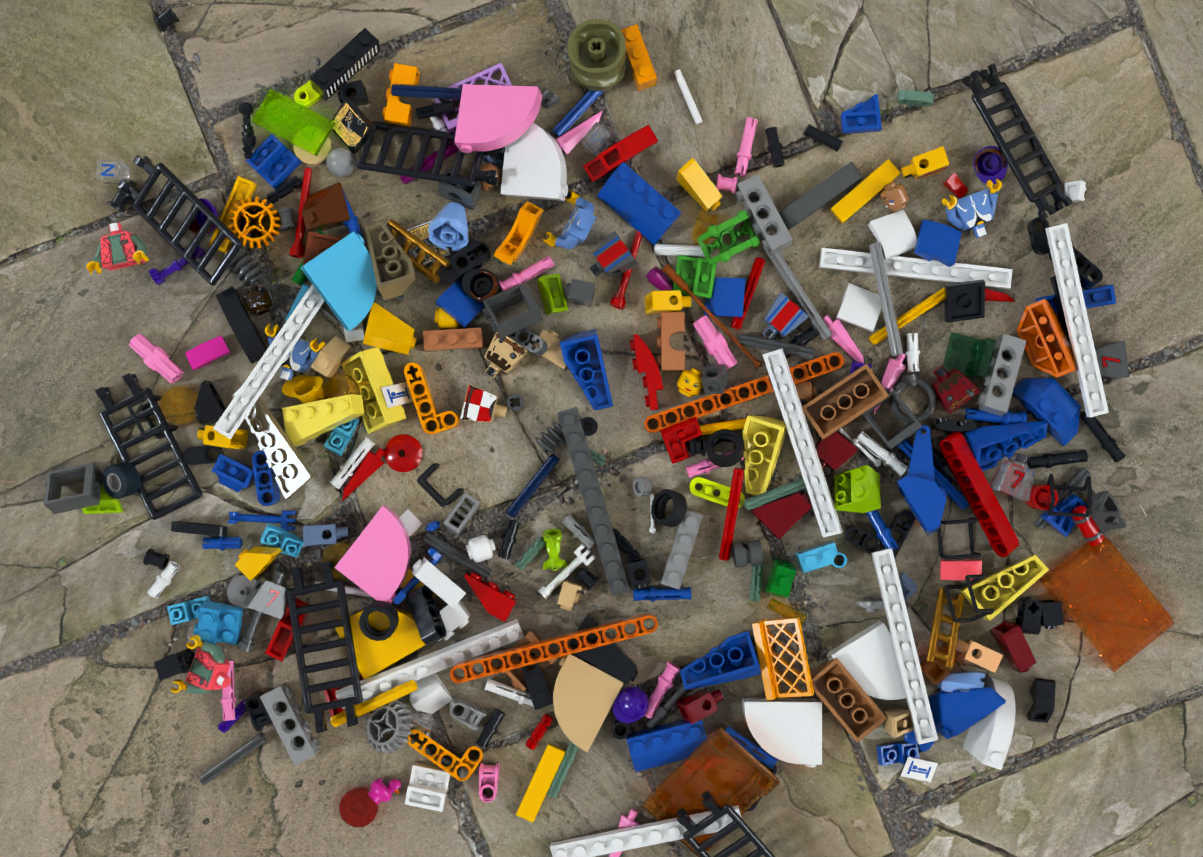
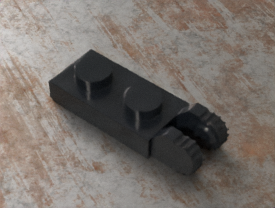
M538 663L533 664L535 669L530 671L527 670L526 666L522 667V674L534 709L538 710L553 704L541 666L539 667Z

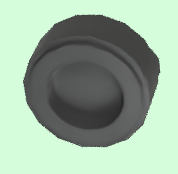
M547 88L541 93L544 96L541 103L543 108H549L553 103L557 105L560 101V98Z

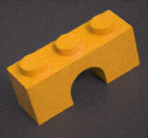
M638 25L622 29L621 31L626 43V56L629 59L632 76L638 91L655 86L657 76Z
M394 63V69L390 70L389 80L391 85L386 91L387 107L384 106L382 113L386 123L411 126L413 109L411 105L400 102L401 96H393L391 94L392 84L418 85L420 72L417 67Z

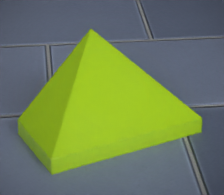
M103 484L101 485L100 504L81 508L84 514L123 512L119 499L108 495Z

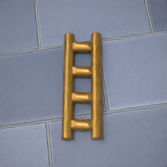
M390 219L387 225L392 228L390 232L394 238H396L398 233L406 238L402 248L411 259L413 267L437 284L441 279L436 275L441 265L448 267L450 261ZM412 244L421 249L415 259L407 254ZM427 254L435 259L430 270L422 264Z
M939 588L926 662L933 664L936 658L945 661V668L952 670L960 622H954L951 616L942 614L944 604H949L944 588ZM957 594L956 599L951 598L957 619L961 618L965 597L963 594ZM941 622L952 625L950 635L939 632ZM938 640L949 643L947 654L936 650Z

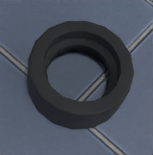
M722 429L714 432L707 439V455L714 465L730 467L738 463L743 457V442L736 432ZM724 441L732 442L736 445V450L728 455H719L713 449L715 445Z
M664 489L657 493L651 505L653 520L657 524L670 528L679 525L687 511V502L683 494L670 489ZM672 498V500H673L672 512H671L670 515L666 518V517H665L666 504H667L668 501Z
M373 602L365 608L360 616V629L371 640H386L391 637L398 626V612L387 602ZM379 611L387 615L390 620L389 628L382 631L373 628L368 621L370 613Z

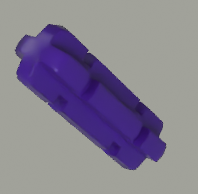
M245 699L235 708L236 720L222 721L218 725V729L221 732L225 733L247 711L244 706Z

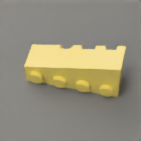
M356 394L282 408L285 432L294 446H301L305 442L315 439L319 435L365 414L362 395Z
M1029 555L971 584L978 609H994L993 613L983 617L985 620L991 621L1049 571L1036 555ZM968 587L960 589L959 592L973 606Z

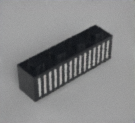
M364 28L309 78L312 88L327 101L340 89L339 85L349 81L380 52L379 40Z

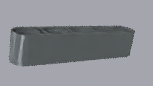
M850 162L779 212L787 229L790 230L861 180L863 176L854 163Z

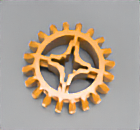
M250 196L247 197L248 203L240 199L242 206L235 203L234 206L237 208V211L232 209L229 211L234 217L227 218L228 221L233 222V224L228 225V228H235L232 232L235 235L238 234L237 237L240 240L244 239V247L248 242H250L249 246L251 249L254 248V243H257L259 249L262 248L261 242L269 246L267 239L269 238L274 242L275 239L271 235L279 236V232L275 228L279 229L281 225L275 222L279 221L280 217H274L277 209L271 211L274 205L270 203L266 206V199L259 203L260 199L258 196L255 197V202H252ZM253 207L263 209L261 212H258L255 215H252L246 211L247 209ZM241 214L246 218L247 221L242 231H240L239 228V218ZM267 214H269L271 220L268 231L262 225ZM247 216L254 220L259 219L257 222L262 229L255 225L251 227L250 224L252 223ZM255 230L263 234V236L259 238H250L246 236L248 233H251Z

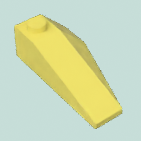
M747 416L742 433L744 440L746 493L756 496L767 492L787 433L784 421L772 417Z

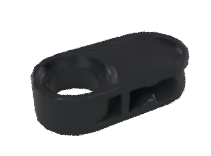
M1034 218L1027 226L1031 246L1036 254L1045 255L1050 252L1045 228H1049V223L1046 219ZM1035 222L1042 224L1043 229L1041 232L1034 229Z
M195 446L187 448L183 453V458L189 465L216 463L219 455L224 454V452L218 446ZM213 448L218 451L216 459L209 457V451Z

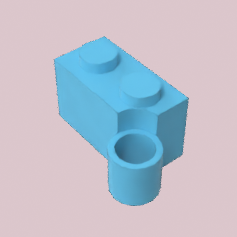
M832 541L794 553L799 569L803 573L828 565L842 568L847 563V557L843 553L838 552L835 542ZM837 555H841L842 562L836 565L834 558Z

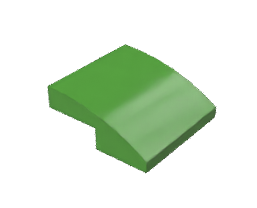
M678 255L675 272L689 286V290L696 297L711 299L717 263L709 264L706 258ZM673 281L672 291L680 290L682 295L690 296L687 292H683Z

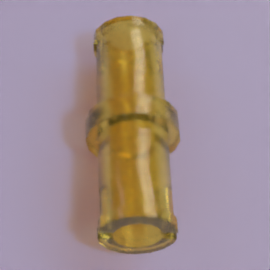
M773 597L767 606V609L782 615V618L800 617L801 625H803L807 618V614Z

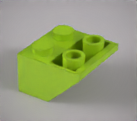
M869 465L834 475V509L867 513L881 508L880 474Z

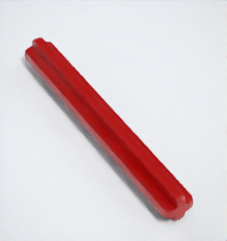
M734 468L719 553V559L724 561L729 560L744 477V469Z

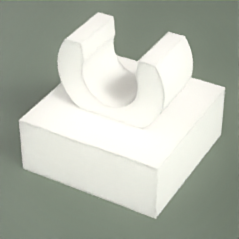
M1080 180L1065 183L1064 195L1068 196L1072 202L1085 201L1086 182Z

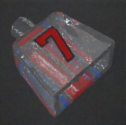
M1017 453L1014 463L1003 461L989 484L991 489L1028 502L1035 474L1033 470L1025 467L1029 457Z

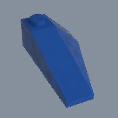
M596 329L579 332L560 341L563 360L593 409L596 411L613 407Z
M1046 421L984 426L966 432L965 440L983 472L997 466V461L1004 457L1011 458L1014 456L1013 453L1021 447L1026 449L1045 438L1048 423Z
M749 631L725 639V642L716 648H712L709 653L681 669L680 674L684 689L705 687L760 675L761 670Z
M991 687L970 689L969 692L953 690L952 693H945L944 691H938L928 696L935 729L946 739L961 734L1006 702Z

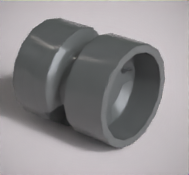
M760 540L748 541L747 544L744 542L732 543L735 567H746L748 563L752 566L763 565Z

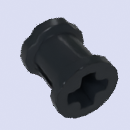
M169 6L159 16H153L164 32L167 31L166 28L180 21Z
M118 187V192L112 201H108V204L124 213V207L133 198Z
M150 548L144 556L143 564H150L159 567L160 570H164L169 562L170 555L155 552L154 549Z
M585 565L574 579L581 581L589 591L597 583L599 577H595L589 572Z

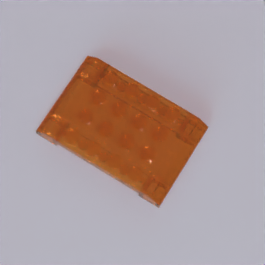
M1105 536L1104 540L1096 546H1090L1088 542L1039 580L1050 595L1062 602V607L1100 653L1101 659L1113 672L1174 625L1172 617L1113 543Z
M720 727L713 731L649 794L642 807L657 821L679 817L677 811L682 807L688 815L707 812L710 810L702 804L704 799L701 794L708 790L720 807L725 804H729L731 807L739 805L742 816L763 795L767 796L779 784V779ZM715 833L695 836L694 838L700 844ZM680 839L687 848L697 857H700L685 839Z

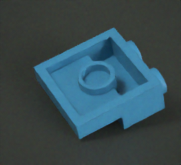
M205 600L196 609L195 618L199 619L198 624L194 627L193 635L200 636L202 642L207 641L214 645L218 641L237 645L240 641L243 608Z

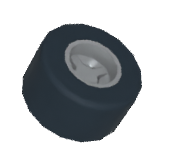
M120 462L104 469L102 484L108 495L120 499L135 494L140 488L141 478L135 466L129 462Z

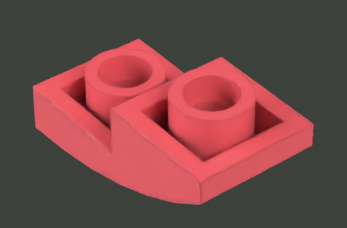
M941 559L940 580H965L966 575H982V560Z

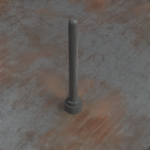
M275 562L272 565L268 576L269 579L272 578L275 570L280 569L279 563ZM255 610L246 636L238 643V649L245 652L253 651L255 645L253 637L262 612Z

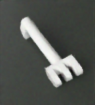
M583 543L573 552L577 557L546 587L543 586L539 590V593L545 599L582 562L588 566L596 558L594 554L589 559L586 558L591 552L589 549L583 554L580 552L585 548Z

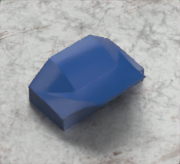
M224 454L219 455L212 469V472L217 474L220 484L236 492L243 488H248L254 477L251 466Z

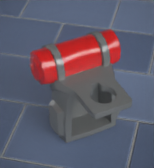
M1109 491L1097 492L1094 495L1089 517H1072V521L1081 531L1083 539L1090 546L1100 544L1104 540L1103 533L1111 529L1125 528L1127 525L1121 516L1120 508ZM1078 506L1070 513L1086 514L1087 508L1085 506Z

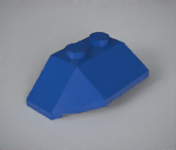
M1023 378L1014 387L1012 395L1038 422L1046 421L1048 423L1047 431L1062 446H1065L1078 433L1081 405L1054 378Z

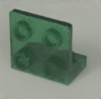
M951 333L943 367L947 371L954 368L965 376L977 379L985 378L995 340L990 338L981 340Z

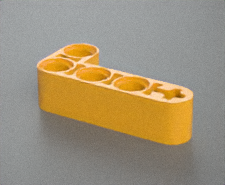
M414 362L408 363L404 367V375L424 432L435 435L456 428L460 423L459 415L452 411L438 414L422 366ZM413 367L418 369L415 374L418 379H422L421 381H416L415 376L410 374ZM422 384L425 390L423 394L418 395L416 387ZM428 402L431 409L428 413H424L422 405ZM452 414L455 417V422L452 425H448L446 417ZM430 421H435L437 424L434 431L428 429Z
M417 729L411 730L412 734L408 735L409 741L407 744L459 781L468 780L483 758L482 750L476 746L468 748L460 759ZM419 734L418 738L423 742L425 738L428 739L423 745L422 750L419 749L422 746L418 742L412 743V735ZM430 744H434L437 748L436 753L432 756L426 752V748ZM471 750L479 751L480 757L477 761L469 759ZM446 755L452 757V764L448 767L442 764V758ZM462 766L468 769V775L465 778L458 776V769Z

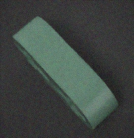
M901 90L898 91L897 103L929 107L934 104V94L923 91Z

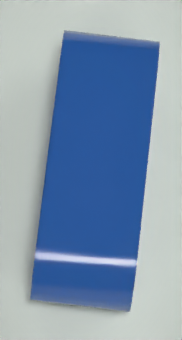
M257 451L252 456L257 499L263 506H272L280 500L279 485L275 479L276 474L273 468L269 467L267 461L265 464L260 462L261 455L264 454L266 456L265 452ZM265 473H267L270 477L269 482L267 484L263 481V475ZM268 492L272 494L271 502H268L265 498Z

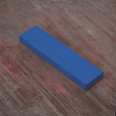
M1113 285L1082 290L1086 309L1116 304ZM1055 295L1036 298V302L1046 299L1056 314H1058L1053 300Z

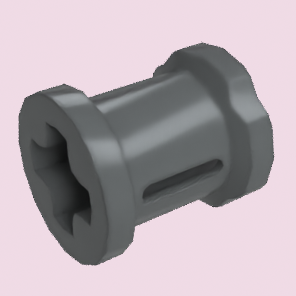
M287 207L277 210L276 215L280 217V231H289L297 228L292 217L293 208Z

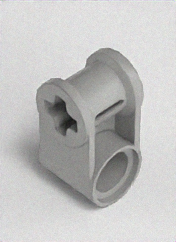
M455 697L450 701L451 717L465 724L470 729L477 730L479 722L483 716L487 715V712L480 706L472 704L461 697ZM457 705L463 706L461 711L453 710Z

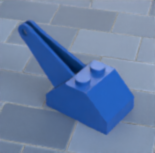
M922 425L921 428L916 430L908 475L897 481V488L923 530L929 536L938 531L947 493L942 485L938 486L935 482L930 428L927 425Z

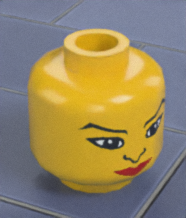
M692 368L691 371L683 370L677 381L678 391L691 398L693 395H698L703 387L701 380L702 372L695 368Z

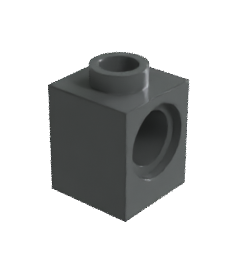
M725 364L706 365L701 378L705 394H724L729 381Z

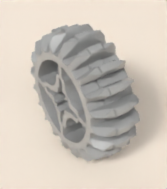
M394 700L369 712L370 717L366 718L368 723L364 726L367 732L364 735L368 737L367 742L371 744V748L382 753H392L399 751V748L404 747V742L409 741L408 735L412 734L410 727L414 726L410 723L413 717L409 715L411 710L407 709L404 703Z

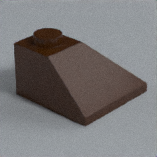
M338 182L309 195L302 210L306 231H325L351 220L341 183Z

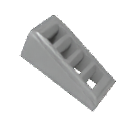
M465 492L443 522V526L459 536L481 502ZM464 500L472 504L473 507L470 508L469 506L464 504ZM460 506L467 510L469 513L465 514L464 512L459 510ZM457 513V514H459L461 517H463L464 520L461 521L459 518H457V517L454 516V515ZM453 520L460 526L456 527L455 525L450 523V521Z

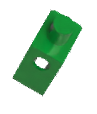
M775 558L764 593L782 599L788 598L796 574L794 564Z

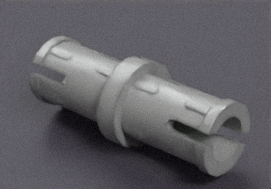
M568 514L561 523L573 533L572 536L574 538L577 537L587 549L595 544V539L585 530L586 527L584 525L581 526L571 514Z

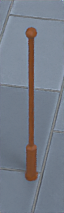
M668 263L662 269V271L665 272L680 287V289L683 292H687L696 301V303L716 322V324L736 343V345L754 362V366L756 368H759L761 366V361L756 360L748 352V350L728 331V329L708 310V308L689 290V286L670 267V264Z

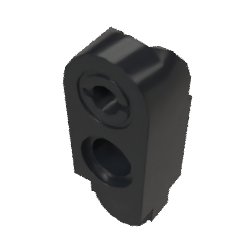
M473 241L448 259L450 261L448 267L440 266L438 271L440 280L444 283L452 284L458 279H462L469 270L477 269L487 264L491 258L489 247L481 241ZM477 251H482L483 255L477 257L476 253ZM465 259L468 261L466 267H458L460 260Z

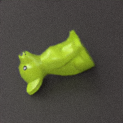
M547 529L543 531L542 535L549 555V559L543 563V569L549 568L550 570L557 571L561 567L566 568L567 562L559 557L560 541H562L561 530Z

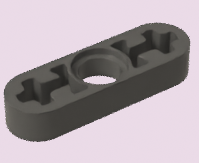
M527 328L508 335V337L536 356H541L547 351V342ZM528 333L527 340L522 342V335ZM536 342L540 347L536 348L532 343Z

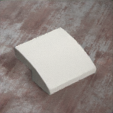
M904 210L870 221L868 226L876 237L877 243L881 244L885 260L915 249L917 237Z
M848 283L836 318L873 332L882 308L880 296Z
M414 762L405 804L442 812L451 775L440 767Z

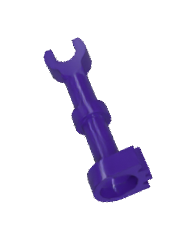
M198 246L192 257L195 260L203 257L205 254L204 249ZM183 258L175 259L171 265L161 271L152 268L148 272L155 283L161 285L165 283V277L176 270H182L183 266L188 263Z

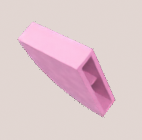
M463 84L454 141L458 149L464 153L491 151L505 147L520 138L535 121L541 107L542 94L539 87Z
M386 505L382 506L335 566L339 572L375 600L389 602L390 604L393 602L397 595V590L408 573L411 561L409 536L404 524L395 512Z

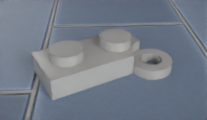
M860 599L856 601V605L866 608V612H877V609H885L883 599Z

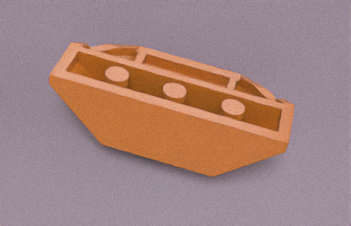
M1043 299L1026 306L1017 328V333L1020 339L1026 340L1024 349L1031 365L1056 378L1076 371L1072 348L1056 312L1048 301Z

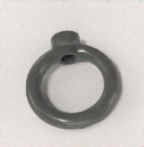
M917 373L902 375V381L894 388L898 395H900L904 388L911 386H920L928 394L929 404L927 409L922 414L916 416L920 422H923L933 414L936 408V393L927 381L917 377ZM891 396L892 411L900 420L909 423L911 421L910 417L900 409L898 402Z

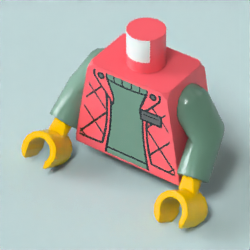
M112 223L109 225L111 235L101 237V243L98 245L93 261L89 262L86 268L90 274L94 270L97 274L102 273L101 266L112 271L145 263V261H149V258L146 256L147 246L137 235L128 231L123 232L121 223Z
M198 635L191 636L190 639L194 640L195 644L188 642L186 646L189 649H194L197 646L198 648L185 680L188 684H184L181 679H177L172 683H177L179 689L172 688L170 689L171 692L177 693L181 690H186L187 693L207 694L212 693L213 690L228 687L231 683V678L227 676L230 663L225 659L222 649L210 642H202Z

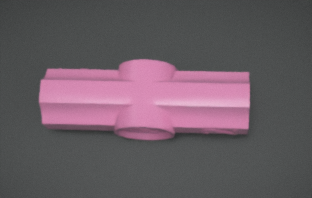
M707 315L692 324L703 340L704 347L719 365L725 364L726 370L738 363L727 347L726 340L719 331L717 332Z
M139 333L130 340L129 346L143 358V362L152 370L159 372L168 382L174 384L183 376L184 371L169 359L170 356L163 349L151 343L143 334Z

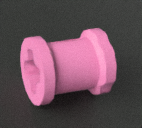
M718 174L717 190L729 191L731 194H735L737 177L728 178Z

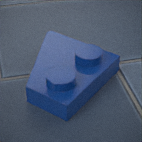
M1072 494L1057 504L1052 512L1070 513L1078 506H1085L1087 508L1088 505L1078 496ZM1048 511L1041 516L1042 519L1065 537L1069 535L1075 526L1072 517L1052 516L1048 514Z

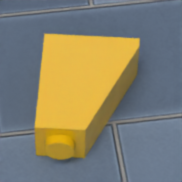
M691 158L678 170L676 180L706 213L710 209L714 211L721 205L722 195L695 159Z
M373 302L363 344L408 355L410 348L414 349L416 337H413L415 329Z

